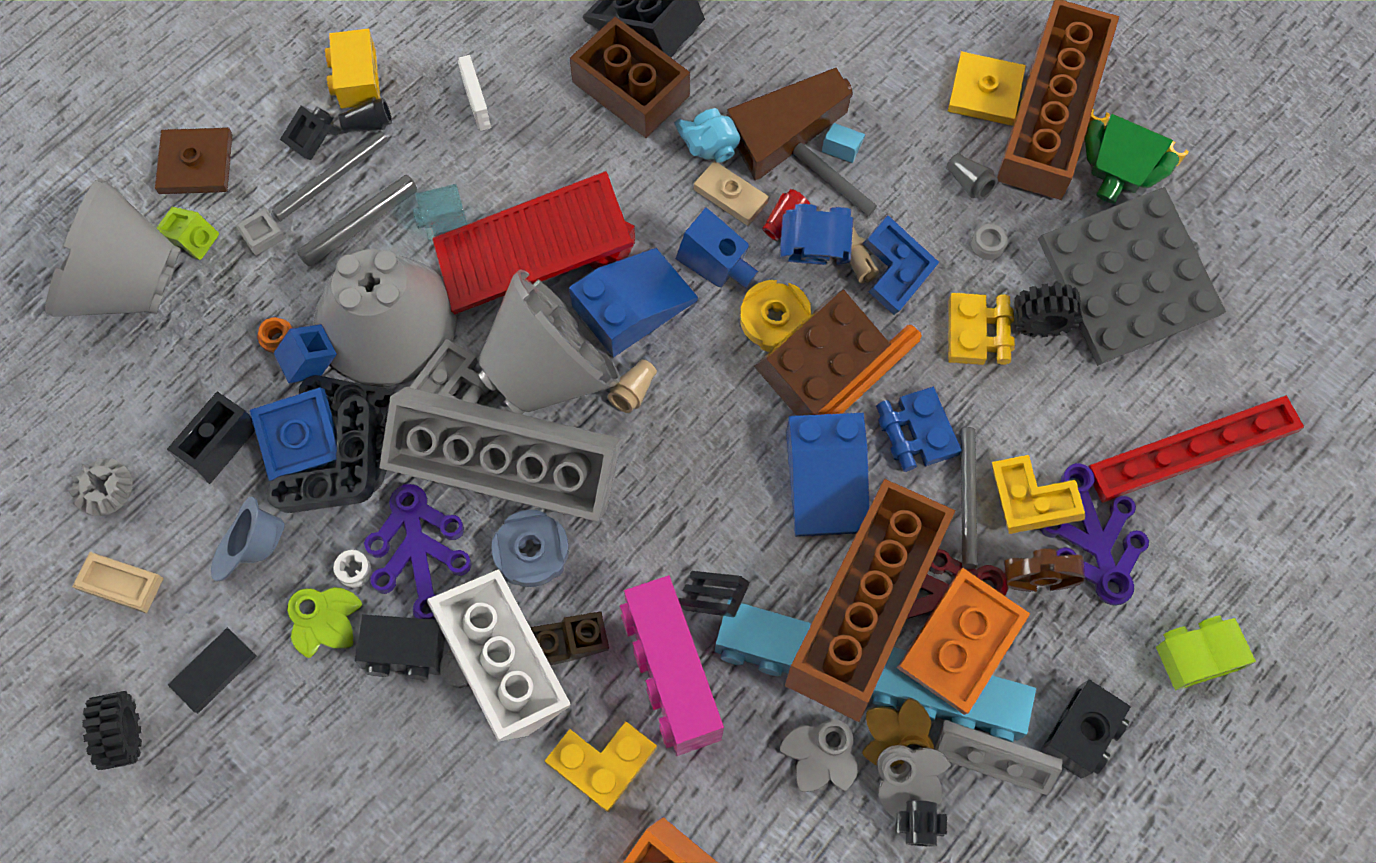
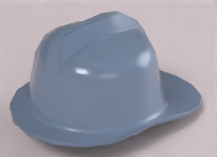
M253 496L248 497L242 504L235 521L216 549L211 565V577L214 581H223L234 571L239 563H255L265 560L274 551L285 527L284 521L259 509L257 499Z

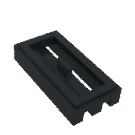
M691 571L689 578L693 580L692 585L685 584L682 591L687 596L678 600L681 608L685 611L734 618L750 582L739 575ZM703 585L716 586V587H725V588H733V589H736V590L723 589V588H715V587H706V586H703ZM698 596H704L719 600L728 599L731 600V603L729 605L697 600Z

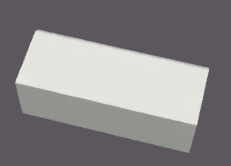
M499 569L428 599L427 603L498 742L529 736L570 707L571 704Z

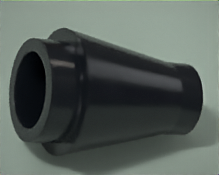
M372 97L347 112L339 114V122L345 134L359 131L385 130L387 125L392 124V116L384 98L376 99Z

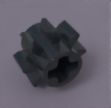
M907 801L906 811L896 813V833L906 834V845L935 847L937 846V836L943 837L947 835V814H937V803Z

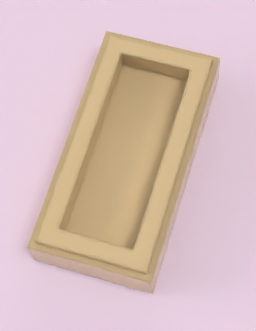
M89 552L72 587L78 591L147 614L164 578L158 574Z

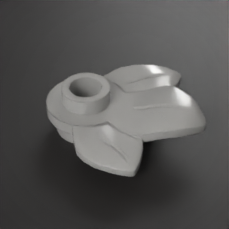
M826 720L817 728L799 726L791 731L782 741L779 749L780 752L788 757L799 760L796 766V780L801 792L818 790L825 786L829 780L839 789L847 791L857 776V762L851 753L853 734L851 729L840 720ZM833 733L839 737L840 745L838 747H830L826 743V736Z
M901 745L888 747L880 754L877 761L878 772L882 778L878 789L882 805L895 818L896 813H899V811H906V802L910 801V799L913 801H930L940 805L942 803V786L937 775L946 771L951 766L950 762L941 752L932 748L912 751L908 747ZM894 761H904L903 765L898 768L890 766Z

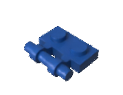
M934 386L900 397L898 401L901 409L900 412L893 411L889 400L882 401L876 405L880 415L878 419L882 431L887 432L892 444L890 451L894 460H899L903 472L917 467L913 458L917 454H920L925 467L960 455L961 447ZM908 425L914 439L913 441H906L901 430L902 426Z

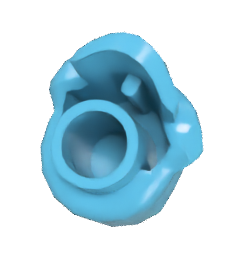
M712 108L700 113L693 122L685 121L681 118L674 122L679 135L686 142L689 152L693 156H699L706 160L715 159L717 163L724 162L734 156V149L739 145L740 135L733 120L728 116H721L718 109Z

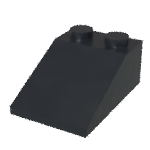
M597 0L583 15L584 21L598 30H601L614 17H617L669 57L674 56L680 46L693 35L695 30L705 20L698 0Z

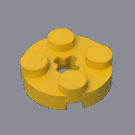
M766 280L754 285L747 291L740 309V324L745 335L753 343L759 345L762 350L770 352L811 315V305L805 293L796 285L788 283L787 286L777 283V280ZM772 308L775 312L782 310L784 314L781 316L780 321L770 320L768 318V310Z

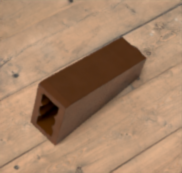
M837 67L727 109V116L733 120L740 135L737 149L755 181L761 179L790 157L799 143L807 144L848 113L853 91L847 78L843 79Z

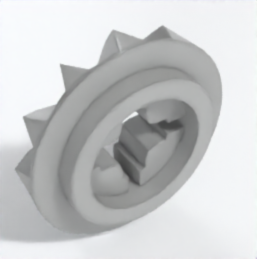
M96 458V461L89 465L82 464V470L79 474L72 476L73 486L69 493L73 497L74 505L82 512L92 516L108 515L120 509L130 497L133 486L132 476L129 470L115 459L104 460ZM97 478L106 481L104 485L108 493L107 496L98 490H94L96 486L93 479Z

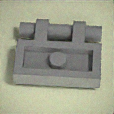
M448 339L444 341L409 387L457 399L453 394L465 382L470 388L460 400L477 403L482 395L486 396L491 390L482 382L478 373L472 370L478 363L476 356Z

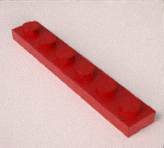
M1286 395L1099 461L1088 467L1094 474L1093 486L1103 503L1298 433L1304 428V425Z

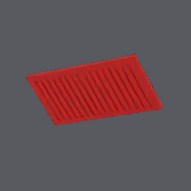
M607 171L432 238L451 305V312L454 315L505 296L513 275L519 270L527 271L530 275L526 280L534 284L537 280L542 282L634 246V240L629 234Z

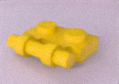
M950 294L948 299V363L984 365L987 360V352L997 353L998 364L1007 365L1011 363V352L1015 350V338L1011 336L1014 309L1010 307L1009 295L997 296L996 307L986 308V295ZM987 324H996L997 336H987Z

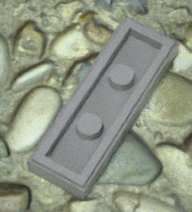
M947 720L944 721L934 743V749L941 752L951 763L1044 795H1049L1062 771V759Z

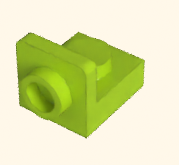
M173 206L157 226V229L173 245L183 247L191 256L199 260L205 256L219 236V232L198 212Z

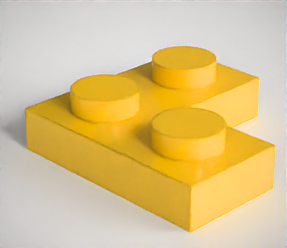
M1029 455L992 462V470L1009 534L1085 520V511L1076 480L1038 487Z
M626 721L601 753L569 729L545 759V763L606 812H609L655 752L657 745Z

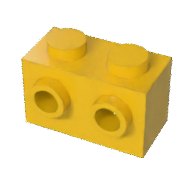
M370 29L329 33L330 47L325 48V57L328 68H332V75H327V84L330 95L337 97L340 108L356 107L372 97L380 99L377 55Z

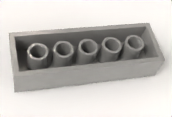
M405 387L390 396L379 468L599 522L608 508L622 438Z

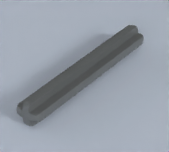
M404 175L299 248L297 253L300 259L307 266H312L416 193L417 187L415 182L408 175Z

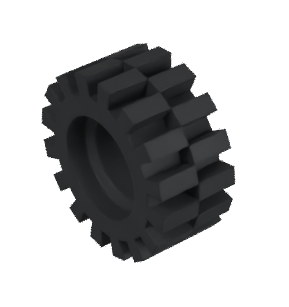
M1048 283L1042 284L1041 288L1032 286L1029 287L1030 291L1023 290L1020 292V295H1016L1014 298L1016 327L1023 335L1030 333V337H1036L1038 334H1041L1042 337H1048V334L1058 336L1061 335L1060 332L1062 331L1065 333L1071 332V328L1076 329L1079 327V323L1083 322L1080 292H1078L1076 287L1072 288L1069 284L1061 287V283H1054L1053 286H1048Z
M121 691L89 698L90 700H87L85 703L87 708L83 710L86 720H82V728L86 729V734L83 737L84 742L88 743L86 751L88 755H91L90 761L92 765H96L95 769L106 770L136 763L138 761L137 757H140L141 754L139 747L142 746V740L139 738L141 733V726H138V720H140L139 713H135L136 704L135 701L132 702V696L127 694V691Z

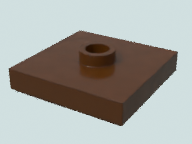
M230 128L161 130L155 189L158 194L228 192L233 136Z

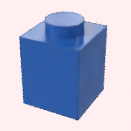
M322 324L289 329L274 351V355L288 383L304 381L313 375L322 376L337 355Z

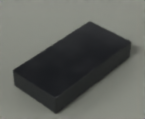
M227 627L168 686L193 712L198 714L257 655Z

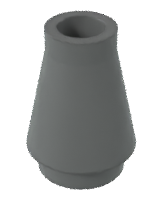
M960 153L952 156L947 163L946 169L953 174L971 198L976 197L979 200H983L991 194L997 185L998 178L994 176L992 169L970 160Z

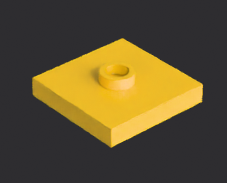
M961 51L947 112L1013 126L1026 65Z

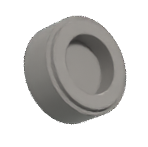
M983 224L973 234L971 240L972 250L982 259H996L1003 254L1008 243V236L998 225Z

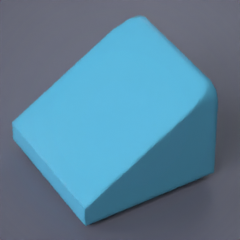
M834 123L824 138L822 152L853 163L865 138V134Z

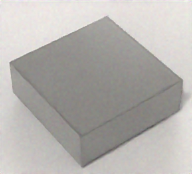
M266 208L235 225L255 256L286 239Z

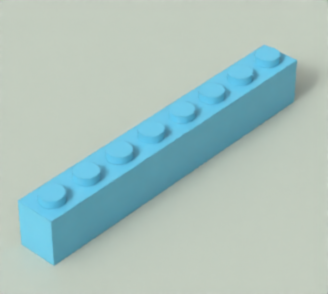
M741 603L734 618L723 616L715 644V653L721 654L720 658L731 664L743 665L744 661L759 665L758 670L769 675L781 676L782 672L788 674L791 664L812 623ZM893 647L871 696L873 704L876 706H886L894 709L897 706L901 707L907 698H913L924 706L931 721H935V717L971 729L989 732L992 736L1013 743L1014 740L1018 741L1027 735L1036 688L992 675L970 712L963 715L897 669L907 651Z

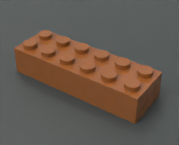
M1064 0L1053 1L997 174L999 182L1062 200L1074 175L1120 16Z
M884 478L791 664L785 687L860 722L956 510Z

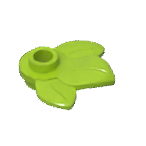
M338 587L330 588L321 593L311 588L295 592L287 605L289 618L294 623L291 640L295 649L303 656L311 658L319 649L320 644L335 649L351 647L353 645V630L347 616L353 614L362 606L361 600L354 593ZM312 601L315 604L314 612L308 615L303 614L299 609L301 603Z

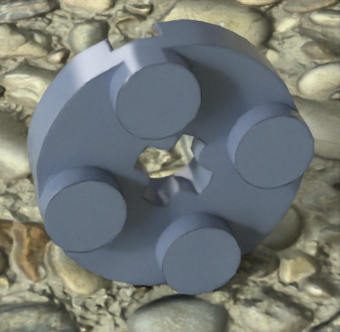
M539 510L516 512L504 521L505 524L500 527L498 533L496 531L492 539V556L496 567L509 583L523 587H536L550 582L563 573L569 555L567 535L563 526L558 521L556 522L553 518L547 516L546 513ZM527 540H533L535 545H541V549L536 551L533 557H528L526 553H520V549L526 547Z

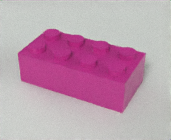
M670 575L624 590L625 603L619 605L622 613L621 618L628 637L635 635L637 639L632 644L640 673L648 671L650 679L645 680L646 691L653 711L661 709L663 717L658 719L659 729L666 749L674 747L676 756H680L722 741L724 726Z

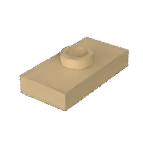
M713 161L694 183V191L747 226L751 224L769 201L768 195L716 161Z

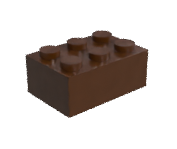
M617 17L608 22L570 57L572 82L645 138L690 97V71Z
M842 289L828 298L756 363L754 367L796 416L815 415L891 344L847 292Z

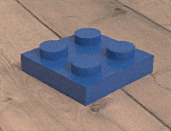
M317 388L250 410L269 481H273L280 476L303 473L336 462L337 431L325 389Z

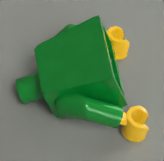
M1095 109L1092 110L1084 137L1087 161L1093 166L1091 174L1103 180L1096 196L1112 204L1116 203L1122 189L1136 193L1139 187L1151 188L1170 176L1189 152L1187 149L1183 153L1176 152L1173 148L1176 142L1172 139L1117 115L1111 114L1110 116L1106 112L1104 118H1098L1093 114Z

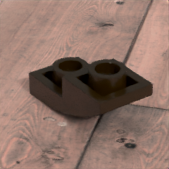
M601 611L564 617L562 622L530 627L550 666L609 650Z

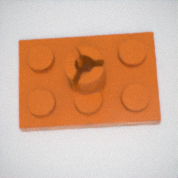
M962 568L958 571L902 658L897 669L963 715H966L972 709L1030 613Z

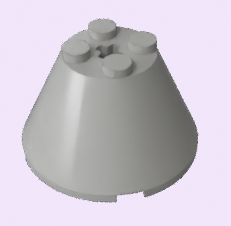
M99 178L98 181L95 180L90 186L63 245V247L70 249L67 261L64 260L60 268H55L47 295L45 313L53 317L140 312L157 314L164 296L165 287L169 286L175 271L174 266L181 248L174 246L106 180Z
M367 249L351 255H344L338 260L337 268L318 301L314 325L322 324L337 353L330 363L336 370L346 375L348 379L360 384L393 386L416 379L446 339L451 342L453 341L457 327V314L454 315L451 312V305L443 278L432 268L417 260L396 255L389 250Z
M517 271L511 279L479 357V364L483 370L478 375L482 382L492 391L497 388L506 397L505 403L512 412L517 414L535 411L605 390L619 383L620 375L608 354L602 357L592 345L597 339L573 311L540 280L532 284L526 280L530 275L527 271Z

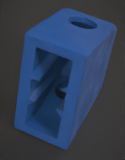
M707 207L685 231L675 258L692 271L721 288L730 277L747 288L759 272L743 260L749 248L748 243Z

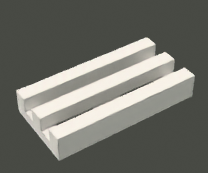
M470 55L459 57L458 65L477 128L480 131L490 129L491 124L471 57Z

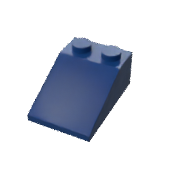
M657 248L600 267L569 287L573 309L613 358L698 301V296Z
M864 413L789 416L786 440L795 537L857 534L869 510L868 449Z

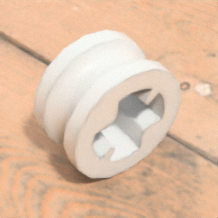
M348 550L341 553L335 560L333 567L334 573L341 583L350 588H357L367 583L372 573L370 562L363 553L357 550ZM356 561L362 567L360 572L355 571L357 575L354 577H350L344 571L345 566L350 568L348 563Z

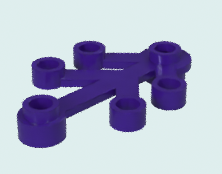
M1072 464L1062 474L1061 482L1069 481L1070 478H1076L1080 481L1081 487H1078L1085 511V520H1082L1086 533L1069 523L1058 525V530L1044 527L1040 528V531L1049 538L1059 536L1094 555L1099 568L1084 561V579L1095 584V591L1103 602L1115 606L1122 605L1134 593V582L1130 573L1139 555L1148 548L1149 539L1141 531L1130 532L1123 539L1122 545L1125 551L1117 565H1115L1111 549L1124 523L1135 513V502L1127 496L1116 498L1110 505L1111 516L1102 530L1088 491L1094 483V474L1084 464ZM1117 504H1124L1128 508V513L1120 512ZM1131 538H1136L1140 541V549L1131 545ZM1067 547L1060 548L1057 551V556L1077 555L1074 550ZM1108 582L1116 583L1119 587V592L1114 593L1110 591Z
M405 484L398 487L392 493L389 501L392 513L378 532L371 533L365 539L364 546L369 555L374 558H381L388 553L390 549L389 542L405 523L407 536L387 565L373 572L371 584L378 593H390L396 586L397 577L411 559L418 599L413 606L414 616L419 619L436 620L433 612L430 614L422 613V607L427 603L428 599L436 596L434 595L427 554L447 565L451 573L457 576L467 574L471 569L472 563L466 552L462 550L453 551L424 534L420 519L439 528L443 536L448 540L459 539L464 533V525L458 516H446L429 506L428 498L422 488L414 484ZM409 496L414 497V502L412 505H402V501L404 498ZM455 522L459 524L455 532H446V526L449 523ZM382 540L383 546L381 549L371 550V545L374 541ZM464 558L466 563L462 568H454L453 562L455 559ZM381 576H389L390 581L386 586L380 587L377 585V581Z

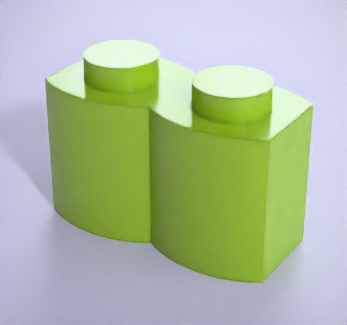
M1221 615L1198 623L1200 629L1188 632L1186 626H1182L1163 634L1165 640L1157 645L1156 649L1175 691L1240 671L1256 662L1236 618L1223 621Z

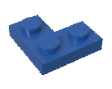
M888 215L862 243L888 266L868 292L893 315L903 308L939 263L937 259Z

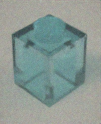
M457 184L416 193L419 207L412 209L418 229L425 228L428 240L467 225Z

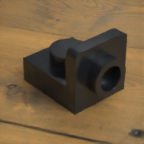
M300 105L280 140L302 157L312 160L327 134L330 132L338 135L341 129L332 123L334 117L320 107L316 106L313 111Z

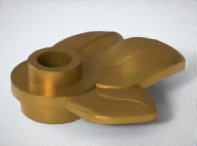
M907 698L899 711L886 706H876L866 711L867 726L875 740L865 746L862 754L874 765L877 766L880 754L891 746L901 745L907 747L909 744H918L921 746L920 749H934L933 741L928 736L931 728L930 716L924 706L917 700ZM894 761L890 766L903 765L904 761Z

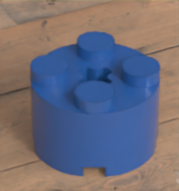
M797 204L795 209L786 210V213L782 215L780 259L783 260L789 257V262L826 265L830 258H837V264L850 263L853 235L851 209L832 207L830 212L817 211L816 205Z

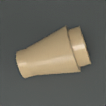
M639 360L633 368L620 377L619 383L610 388L608 399L611 404L625 413H631L633 409H638L653 377L657 373L656 368L646 360Z

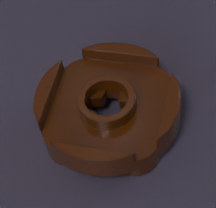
M1039 549L1033 551V558H1010L1004 561L1007 586L1018 591L1037 592V586L1049 585L1050 591L1063 590L1082 584L1085 578L1083 556H1057L1056 549Z

